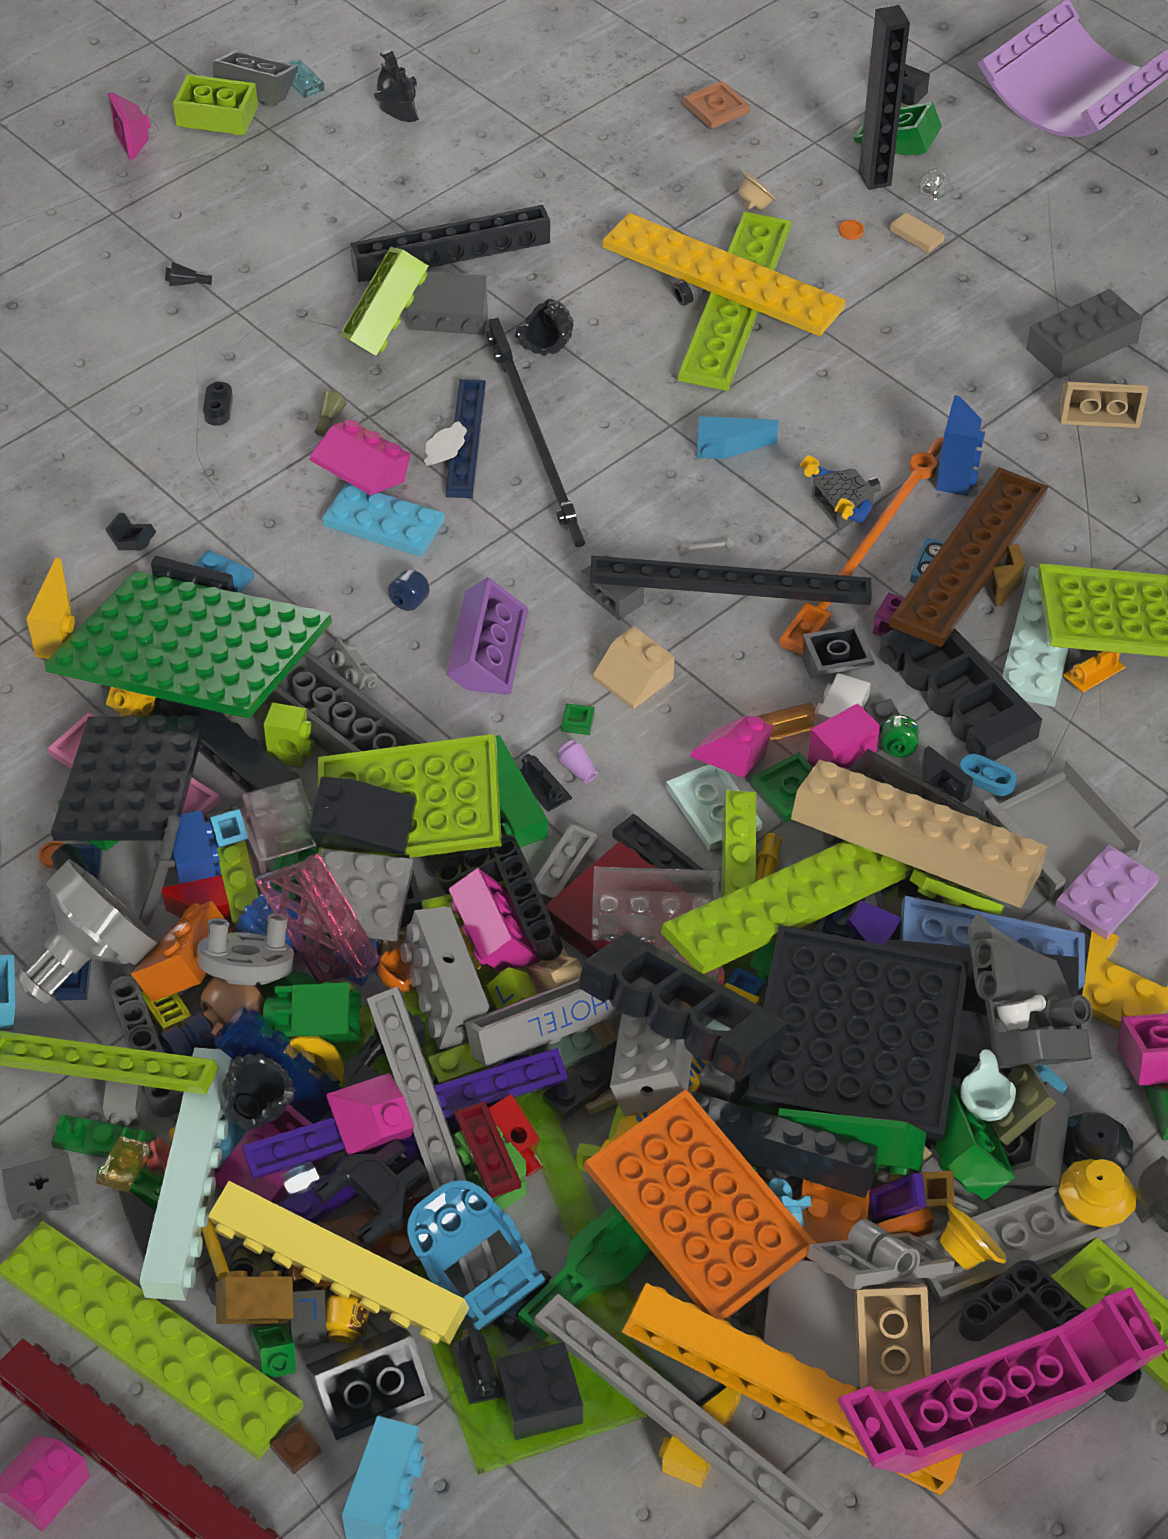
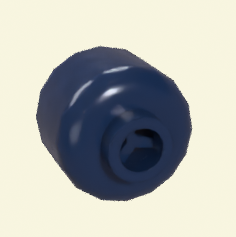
M411 569L404 570L389 584L388 588L389 597L393 604L405 611L416 609L428 597L430 592L426 577L422 573Z

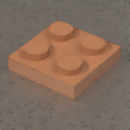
M723 81L684 96V105L710 129L750 112V104Z

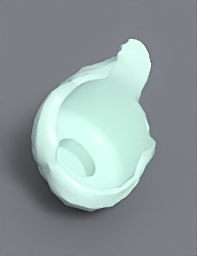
M982 1050L979 1054V1063L962 1082L961 1099L966 1109L976 1118L989 1122L1001 1120L1009 1113L1013 1106L1016 1088L1012 1082H1009L1008 1078L999 1073L995 1055L990 1050Z

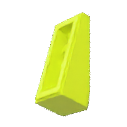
M144 991L141 992L146 1008L160 1033L174 1025L182 1027V1021L191 1016L177 993L157 1001H150ZM167 999H170V1000H171V1001H169V1002H167V1003H165V1004H162V1005H160V1006H158V1007L155 1006L156 1004H159V1003H161V1002H163V1001H165V1000H167ZM171 1007H175L174 1009H172V1010H170V1011H168V1012H166V1013H163V1014L160 1013V1012H163V1011H165V1010H167V1009H169V1008H171ZM177 1014L180 1015V1016L175 1017V1018H173V1019H171V1020H169V1021H167V1022L165 1021L166 1019H168V1018H170V1017H172V1016H175V1015H177Z

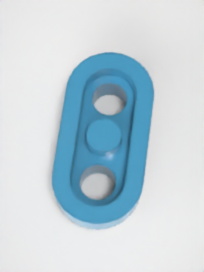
M969 754L962 758L960 769L973 778L972 785L998 796H1006L1014 791L1017 775L1011 768L978 754Z

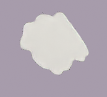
M455 422L451 428H445L437 432L425 444V453L428 457L424 460V463L429 466L454 458L458 454L457 450L465 442L466 428L460 422Z

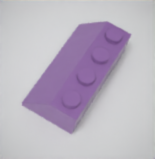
M489 577L465 591L446 675L466 690L507 695L511 693L528 607Z

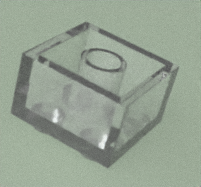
M300 778L242 794L250 829L265 861L316 846L308 831L313 812Z

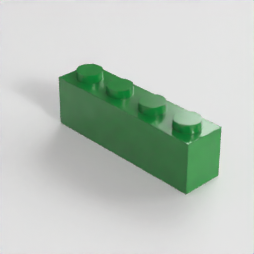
M495 736L497 741L502 835L514 836L521 848L548 838V819L501 736Z

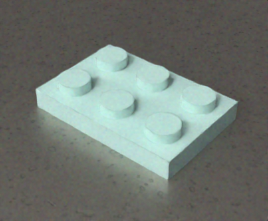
M708 764L667 781V791L710 852L722 847V809L726 790L740 791L725 770ZM756 814V832L762 830V821Z

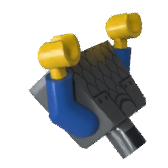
M807 455L800 466L805 469L804 474L807 477H813L812 498L839 530L853 521L857 523L864 522L872 510L874 493L881 490L878 478L873 476L864 480L852 468L842 471L826 470L819 466V461L816 458Z

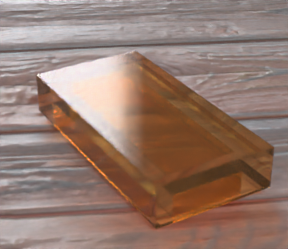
M812 702L757 717L773 726L770 740L814 728L815 707Z

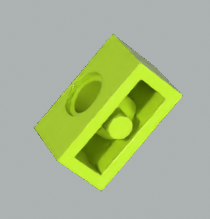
M272 703L263 724L267 752L270 755H276L282 762V765L303 768L306 757H311L314 746L313 740H310L311 721L307 720L306 708Z

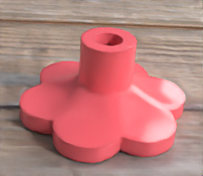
M159 1137L150 1143L153 1156L147 1159V1165L152 1171L162 1167L165 1172L171 1146H168L166 1141Z

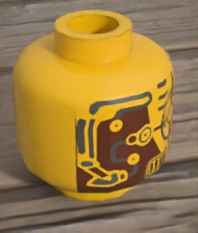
M351 1294L348 1299L339 1295H333L327 1299L326 1328L330 1340L351 1344L355 1342V1339L364 1336L369 1310L359 1304L360 1299Z

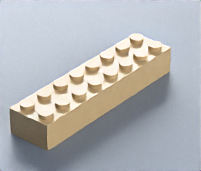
M823 760L817 762L797 790L791 817L794 821L1019 908L1023 906L1040 876L1048 846L1034 839L1025 838L1005 828L996 827L976 817L967 816L947 806L933 803L918 795L904 792L889 784L865 777L863 774L854 773Z

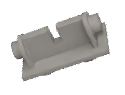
M337 638L329 658L332 665L341 677L361 691L363 687L374 688L377 685V675L372 672L368 665H363L364 659L354 645L344 644L340 638Z

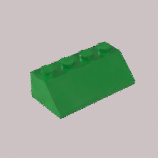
M779 1108L778 1116L780 1118L878 1147L876 1173L878 1168L890 1169L889 1174L904 1177L909 1175L910 1171L921 1172L926 1132L907 1122Z

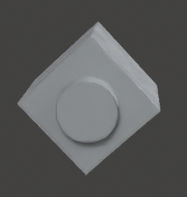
M106 1081L103 1101L106 1122L123 1125L124 1127L140 1125L143 1087Z

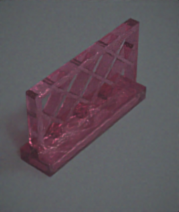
M319 853L309 856L304 862L260 875L255 879L273 912L288 917L286 933L313 978L319 983L354 975L356 978L366 976L381 960ZM292 875L296 877L300 886L291 882ZM272 881L283 887L282 894L274 891L269 882ZM289 891L302 897L301 904L288 898ZM308 901L311 902L316 912L307 908ZM286 907L298 913L297 920L288 915ZM305 917L317 923L316 930L304 924ZM324 927L332 938L323 934ZM302 934L314 939L313 946L305 943ZM323 944L333 949L332 956L320 951V945ZM339 954H342L347 964L338 960ZM317 960L329 965V972L323 973Z

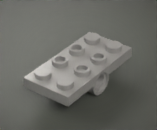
M868 1219L858 1221L850 1230L847 1240L810 1244L807 1258L818 1264L822 1271L835 1275L842 1280L843 1285L851 1289H862L863 1286L869 1285L886 1286L890 1282L897 1281L911 1282L913 1279L918 1278L934 1279L939 1275L952 1274L955 1264L953 1259L911 1233L891 1234Z

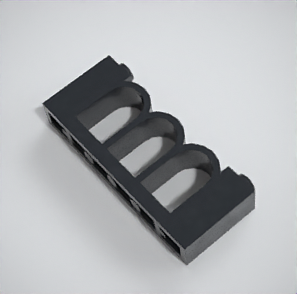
M955 628L942 647L928 643L898 629H894L881 636L879 650L881 660L888 664L895 672L902 670V678L911 688L927 691L926 704L935 714L951 717V731L958 739L966 742L965 748L969 754H978L994 761L1039 738L1042 718ZM940 650L951 659L935 668H922L915 664ZM965 675L975 685L959 694H947L939 690V688ZM989 701L1000 711V713L982 721H973L963 716Z
M629 931L583 963L578 984L579 989L603 1003L609 1000L616 1010L625 1015L637 1018L646 1017V1022L650 1029L660 1036L675 1040L684 1039V1045L691 1054L702 1060L711 1061L712 1067L738 1082L782 1047L788 1022ZM642 977L655 986L643 988L631 983ZM678 998L693 1008L681 1010L670 1007L668 1004ZM716 1020L731 1030L719 1032L710 1030L705 1026Z

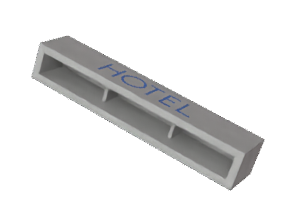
M642 977L631 983L637 987H653L651 982ZM579 978L465 1022L473 1058L486 1067H496L513 1056L527 1055L533 1051V1048L543 1044H554L559 1042L562 1037L571 1033L585 1032L591 1025L596 1023L613 1021L622 1013L616 1010L609 1000L603 1003L579 989Z

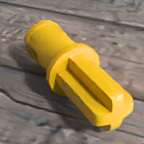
M768 833L763 837L761 852L756 856V881L773 874L774 870L779 866L778 854L783 841L778 835L776 842L773 843L775 833Z

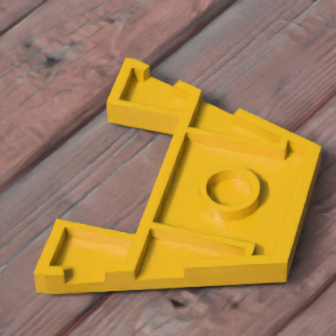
M1091 930L1085 970V985L1082 988L1081 995L1089 1000L1092 1007V1016L1120 1029L1121 1017L1165 1014L1168 1011V985L1163 987L1108 961L1118 944L1120 936L1112 933L1106 940Z

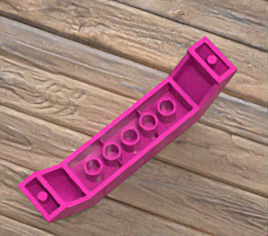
M1130 1287L1104 1297L1099 1303L1055 1329L889 1392L873 1390L870 1385L841 1396L837 1401L872 1467L910 1474L1076 1408L1166 1352L1168 1347L1133 1288Z

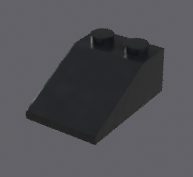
M321 777L308 831L318 848L405 854L417 799L413 796L353 779Z

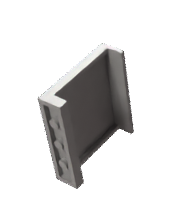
M1070 759L1065 761L1062 773L1000 804L993 797L983 801L981 821L996 827L1005 828L1012 833L1034 839L1048 846L1040 876L1035 884L1052 903L1061 896L1108 845H1111L1133 860L1139 858L1144 840L1140 832L1123 818L1120 810L1111 805L1104 797L1103 792L1098 787H1095L1088 780L1084 771L1076 767Z
M801 1260L769 1286L763 1341L779 1351L792 1354L796 1360L810 1367L822 1369L829 1377L843 1384L853 1385L859 1390L861 1388L854 1289L843 1285L842 1280L835 1275L822 1271L815 1262ZM897 1281L888 1284H904L909 1282Z

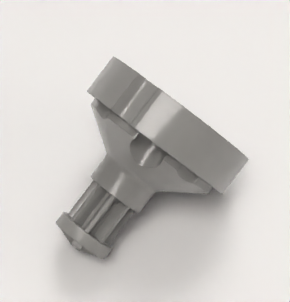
M68 859L46 882L51 890L49 897L57 929L43 944L44 948L25 968L21 967L15 973V977L28 996L47 1004L54 997V991L72 972L76 974L88 960L128 964L130 962L138 966L159 943V940L101 882L77 863Z

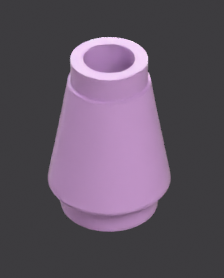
M570 740L558 750L559 763L585 784L596 778L598 772L582 743Z

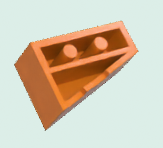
M212 901L202 905L196 903L188 907L180 920L131 973L150 1001H157L198 985L204 979L206 972L197 965L198 944L201 940L208 937V921L210 919H225ZM230 925L228 927V933H230L232 930Z

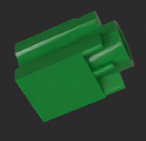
M326 981L323 984L275 987V993L278 996H267L265 999L263 1022L266 1035L269 1038L280 1037L281 1042H286L297 1036H319L332 1045L361 1043L360 1010L362 1007V993L349 982L331 983Z

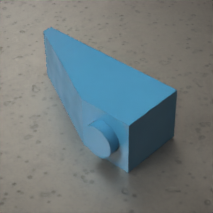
M699 416L697 458L725 459L775 444L778 438L779 420Z

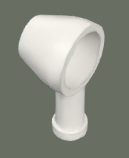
M1035 995L1027 1000L1006 1003L996 1007L999 1018L1007 1031L1022 1030L1028 1028L1030 1012L1044 1010L1046 1000L1042 995Z

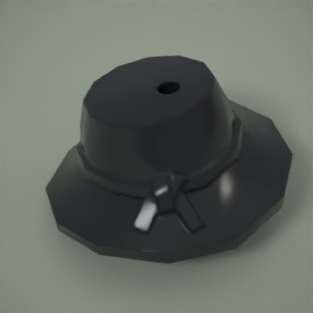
M1086 1112L1068 1118L1063 1162L1068 1168L1074 1162L1088 1159H1104L1114 1162L1124 1171L1132 1162L1133 1141L1123 1124L1109 1115L1096 1112Z

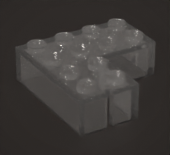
M594 867L592 940H616L629 931L645 941H655V947L692 967L663 936L661 929L664 923L719 898V870ZM719 967L704 975L718 982Z

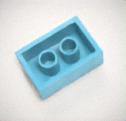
M377 1416L342 1513L346 1539H400L403 1529V1523L400 1522L403 1510H410L414 1498V1490L411 1489L414 1478L420 1479L425 1466V1457L422 1456L424 1442L420 1441L418 1426Z

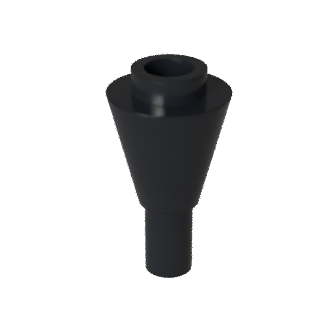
M172 261L171 266H166L165 281H170L169 287L195 283L211 285L212 275L196 273L195 270Z

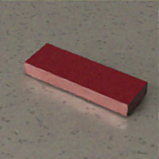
M483 1101L454 1111V1118L487 1194L494 1198L520 1189L521 1180L486 1102Z

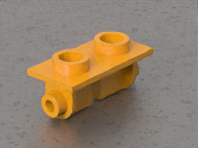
M1102 651L1087 661L1074 665L1073 669L1064 673L1063 676L1080 692L1084 693L1125 669V666L1119 661L1121 653Z

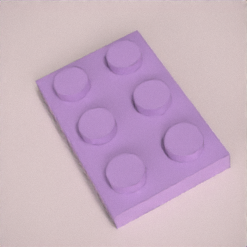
M1108 845L1061 894L1056 901L1055 907L1107 940L1158 884L1160 876L1111 845Z

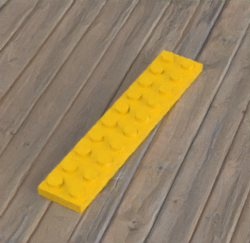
M628 213L603 239V248L675 278L683 279L697 287L817 336H821L846 305V299L632 213Z

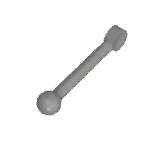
M727 538L725 541L688 545L687 543H682L678 546L680 554L684 555L693 550L718 547L731 549L734 547L735 541L732 538Z

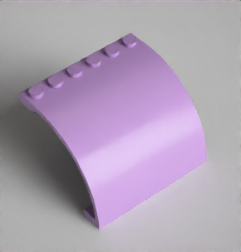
M1064 0L977 64L997 95L1020 118L1050 134L1063 137H1082L1101 130L1168 78V48L1142 67L1128 64L1100 47L1078 21L1080 16L1070 0Z

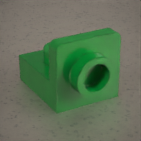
M285 1323L251 1329L252 1342L260 1358V1371L262 1374L269 1378H274L296 1372L294 1341Z

